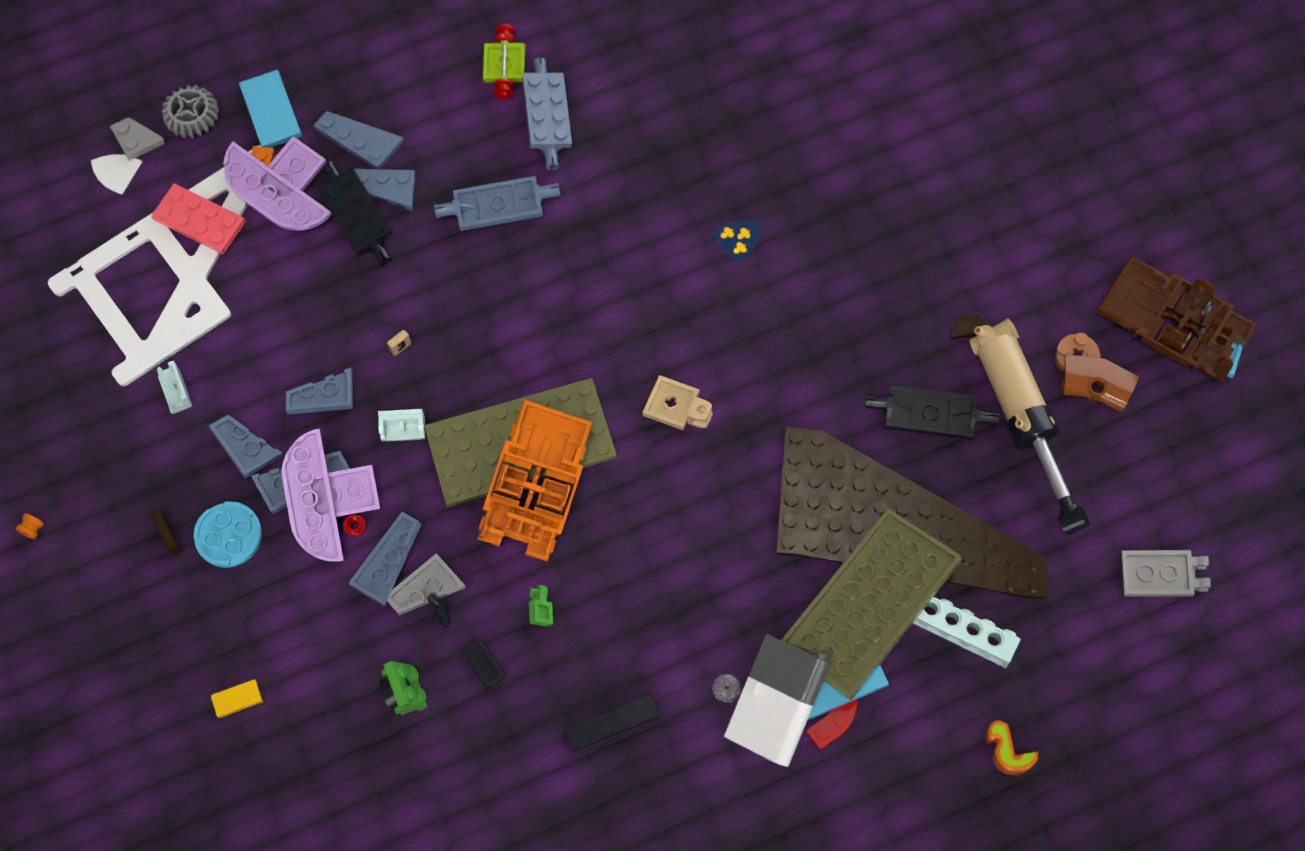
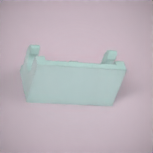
M173 360L168 362V369L162 370L161 367L157 368L158 378L172 414L192 407L180 370Z
M422 409L378 411L379 434L381 435L382 442L425 439V416Z

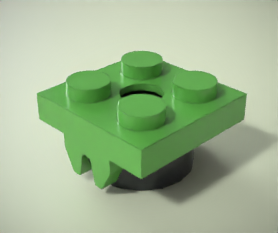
M395 661L384 664L385 669L381 671L384 678L380 680L379 688L386 704L392 710H395L396 714L400 713L401 715L427 708L425 701L427 697L424 690L420 687L418 681L419 674L415 667Z

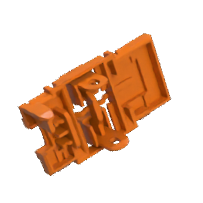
M525 399L523 400L516 424L513 423L509 435L511 439L510 441L505 440L482 509L486 514L485 517H482L478 528L480 530L478 540L499 547L503 536L513 538L528 544L525 552L526 556L545 562L548 561L549 555L553 553L556 543L555 537L556 535L560 536L581 475L583 465L579 463L580 460H583L586 451L585 444L593 422ZM504 461L531 470L532 465L536 466L537 469L532 483L526 482L528 472L511 467L508 464H503L500 468L501 462ZM541 468L547 470L546 476L573 484L563 516L538 507H534V510L528 509L533 493L537 492L539 495L536 506L562 513L571 489V485H565L547 478L543 480L542 486L536 485ZM523 489L529 490L524 507H520V501L514 499H520Z

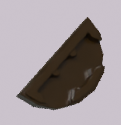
M968 314L954 322L950 332V340L977 336L974 332L977 326H992L985 318L979 315Z

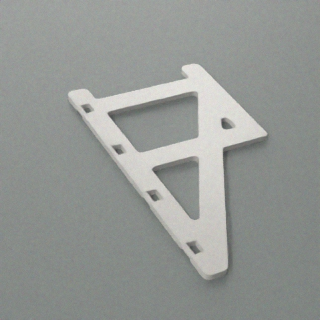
M224 168L189 189V191L209 201L228 191L229 194L222 207L242 216L248 205L238 198L229 187L225 179ZM153 213L79 259L77 263L57 273L48 281L49 287L56 296H62L75 288L78 289L123 351L126 360L112 370L113 377L121 386L130 384L231 317L230 310L207 281V277L220 253L200 244L195 255L189 256L169 228L152 219L151 215ZM138 231L139 235L130 241L126 238L133 232ZM151 241L180 281L148 339L141 340L97 280L96 274L145 242ZM80 266L83 268V271L77 275H71V272ZM193 304H198L201 310L194 316L186 318L190 307Z

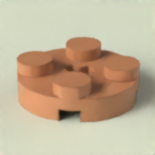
M1085 333L1071 334L1064 337L1059 342L1055 354L1056 364L1064 373L1066 354L1073 355L1074 351L1082 354L1081 356L1100 358L1098 346Z

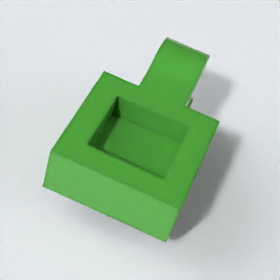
M538 585V589L530 588V598L532 599L529 601L530 624L546 627L553 625L552 602H547L548 590L546 586Z

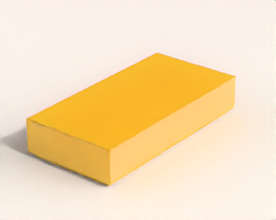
M255 679L211 695L218 718L263 702Z

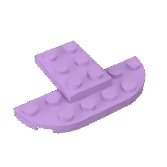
M293 136L269 166H266L232 141L224 157L225 179L233 193L277 226L293 231L308 230L319 226L332 215L329 210L303 192L322 169L323 165L327 163L326 159Z
M320 429L303 434L286 453L282 465V481L294 537L305 551L316 558L331 562L344 561L336 517L380 509L372 465L328 473Z

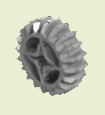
M187 85L186 89L179 87L178 92L172 90L173 96H166L167 102L163 103L164 109L162 110L163 120L167 124L168 129L177 136L181 134L182 137L186 138L189 135L192 139L195 134L201 136L203 131L209 133L208 127H214L213 121L218 120L217 114L219 113L217 102L213 95L207 92L204 87L200 89L197 85L193 89Z

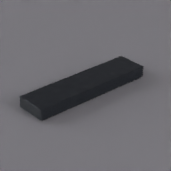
M648 695L567 727L564 731L572 752L659 718L651 695Z

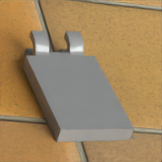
M1191 550L1121 551L1124 597L1194 596V590L1208 592V588L1211 587L1210 578H1195V569L1206 570V566H1209L1208 556L1192 557Z

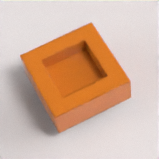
M253 146L251 155L266 166H269L274 159L275 150L274 148Z

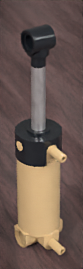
M1009 319L993 327L988 325L977 326L974 329L977 336L970 339L972 350L975 355L979 356L1017 447L1019 449L1035 447L1062 509L1058 516L1062 529L1067 535H1071L1090 526L1089 518L1084 509L1078 504H1074L1047 444V441L1054 438L1059 430L1017 339L1020 337L1015 326Z

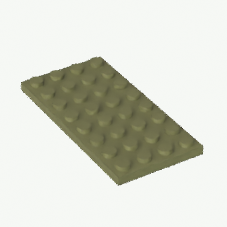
M589 378L424 425L446 506L451 507L487 496L505 440L510 441L511 439L509 435L513 423L516 424L524 399L593 422L585 444L586 451L583 460H580L579 463L583 465V468L617 459L593 379ZM504 461L501 462L500 468L503 464H508L511 467L528 472L526 482L532 483L537 469L536 466L532 465L531 470ZM541 468L538 481L551 478L545 475L547 470Z
M888 508L782 638V641L807 653L814 654L815 651H820L828 655L827 660L831 661L824 682L851 701L962 561V556Z

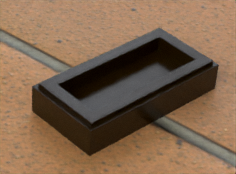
M159 509L152 511L151 516L167 550L172 556L180 554L181 551L164 515Z

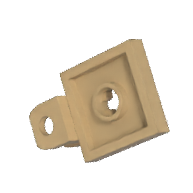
M659 375L642 413L647 418L684 430L687 421L690 425L707 428L713 412L711 411L712 405L710 402L698 398L700 394L699 389ZM675 399V406L668 407V404L665 403Z

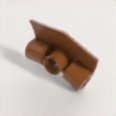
M1066 354L1065 375L1061 383V395L1086 397L1091 401L1098 400L1121 413L1132 395L1139 376L1103 358ZM1091 385L1098 386L1100 393L1094 392Z

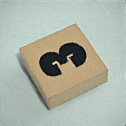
M402 330L390 339L387 344L390 352L396 356L412 343L408 333Z

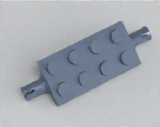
M536 58L533 61L535 73H523L522 75L530 148H538L545 154L547 170H551V165L553 170H557L559 168L558 151L562 148H571L572 146L564 74L547 73L546 59L541 58L542 63H540V58Z
M532 176L453 190V202L434 205L436 218L449 215L458 216L460 231L542 217L540 201L544 198L560 196L559 185L556 183L539 186L537 185L536 177Z

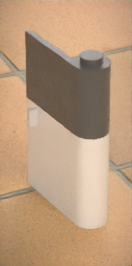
M766 634L724 737L777 764L788 767L830 667L831 661L827 660L829 656L820 651H815L814 654L807 653L774 636Z

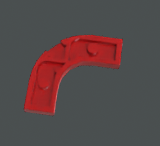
M857 699L831 710L825 718L806 730V734L819 751L847 731L856 713Z

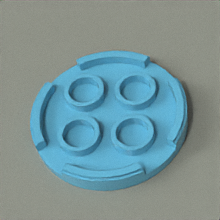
M225 502L207 509L199 517L194 528V541L197 551L204 560L217 567H235L246 562L255 554L262 539V527L256 514L249 507L238 502Z

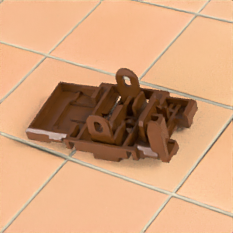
M1130 256L1096 310V313L1116 324L1118 322L1120 326L1129 331L1132 330V337L1136 338L1138 335L1143 337L1141 342L1152 347L1154 351L1186 367L1190 363L1194 366L1193 371L1196 372L1197 369L1200 371L1204 370L1203 372L1214 378L1217 377L1216 380L1222 383L1233 367L1232 359L1229 358L1234 351V348L1231 347L1233 342L1245 347L1258 325L1250 321L1249 318L1234 312V305L1215 296V289L1209 282L1199 279L1193 284L1173 272L1168 276L1161 270L1133 256ZM1184 289L1189 290L1186 291L1173 313L1165 312L1166 308L1173 309ZM1213 303L1214 305L1212 306L1208 315L1201 324V327L1205 329L1204 332L1199 331L1197 326L1203 318L1204 314L1206 313L1207 309L1209 308L1210 304ZM1161 316H1164L1166 318H1173L1177 323H1179L1177 328L1173 327L1170 324H1166L1163 330L1161 331L1160 335L1158 336L1157 340H1154L1156 334L1158 333V331L1160 330L1161 326L1165 321L1161 318ZM1183 327L1192 329L1200 338L1193 337L1186 351L1181 355L1182 350L1193 334L1190 332L1188 335L1182 332Z

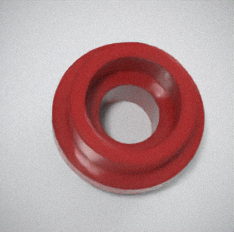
M353 514L345 519L343 528L349 536L356 537L365 531L366 522L362 516ZM358 523L359 526L357 529H352V524Z

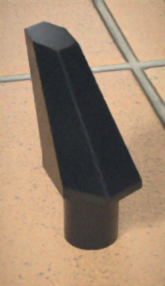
M431 593L427 597V601L433 605L432 611L444 628H448L450 617L445 599L438 598Z

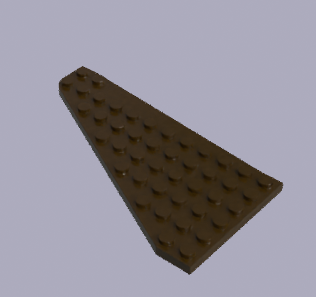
M785 428L776 555L815 558L843 564L889 508L962 556V561L945 581L946 583L1000 592V594L1020 598L1047 599L1048 566L1045 559L1038 552L822 430Z

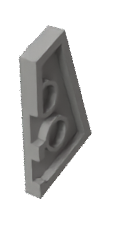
M436 553L391 591L387 602L400 616L429 604L427 597L431 593L438 598H443L465 589L466 586Z

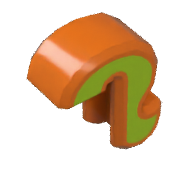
M997 720L989 725L985 732V739L988 744L992 742L996 744L992 757L997 769L1005 774L1019 775L1030 770L1038 760V752L1015 756L1008 724Z

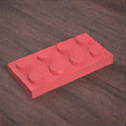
M175 183L151 215L154 221L223 255L246 222L244 217Z

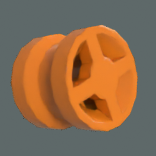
M24 513L22 523L17 525L15 530L35 540L38 536L37 531L44 526V523Z

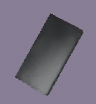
M480 639L461 652L487 690L506 678V675Z

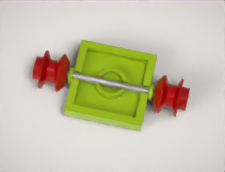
M501 24L495 28V33L497 34L495 41L497 43H484L483 81L484 83H493L494 88H496L493 90L495 97L500 100H507L513 96V91L511 90L514 87L513 82H522V75L525 73V43H513L515 41L513 36L515 29L509 24Z

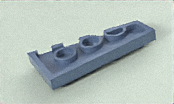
M328 111L314 125L316 131L375 169H381L405 142L401 136Z
M340 451L324 455L328 473L350 469ZM279 468L269 470V473L251 476L272 515L287 507L282 481V469Z

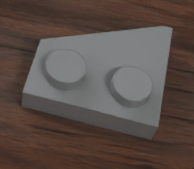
M129 117L110 126L129 161L165 144L161 136Z

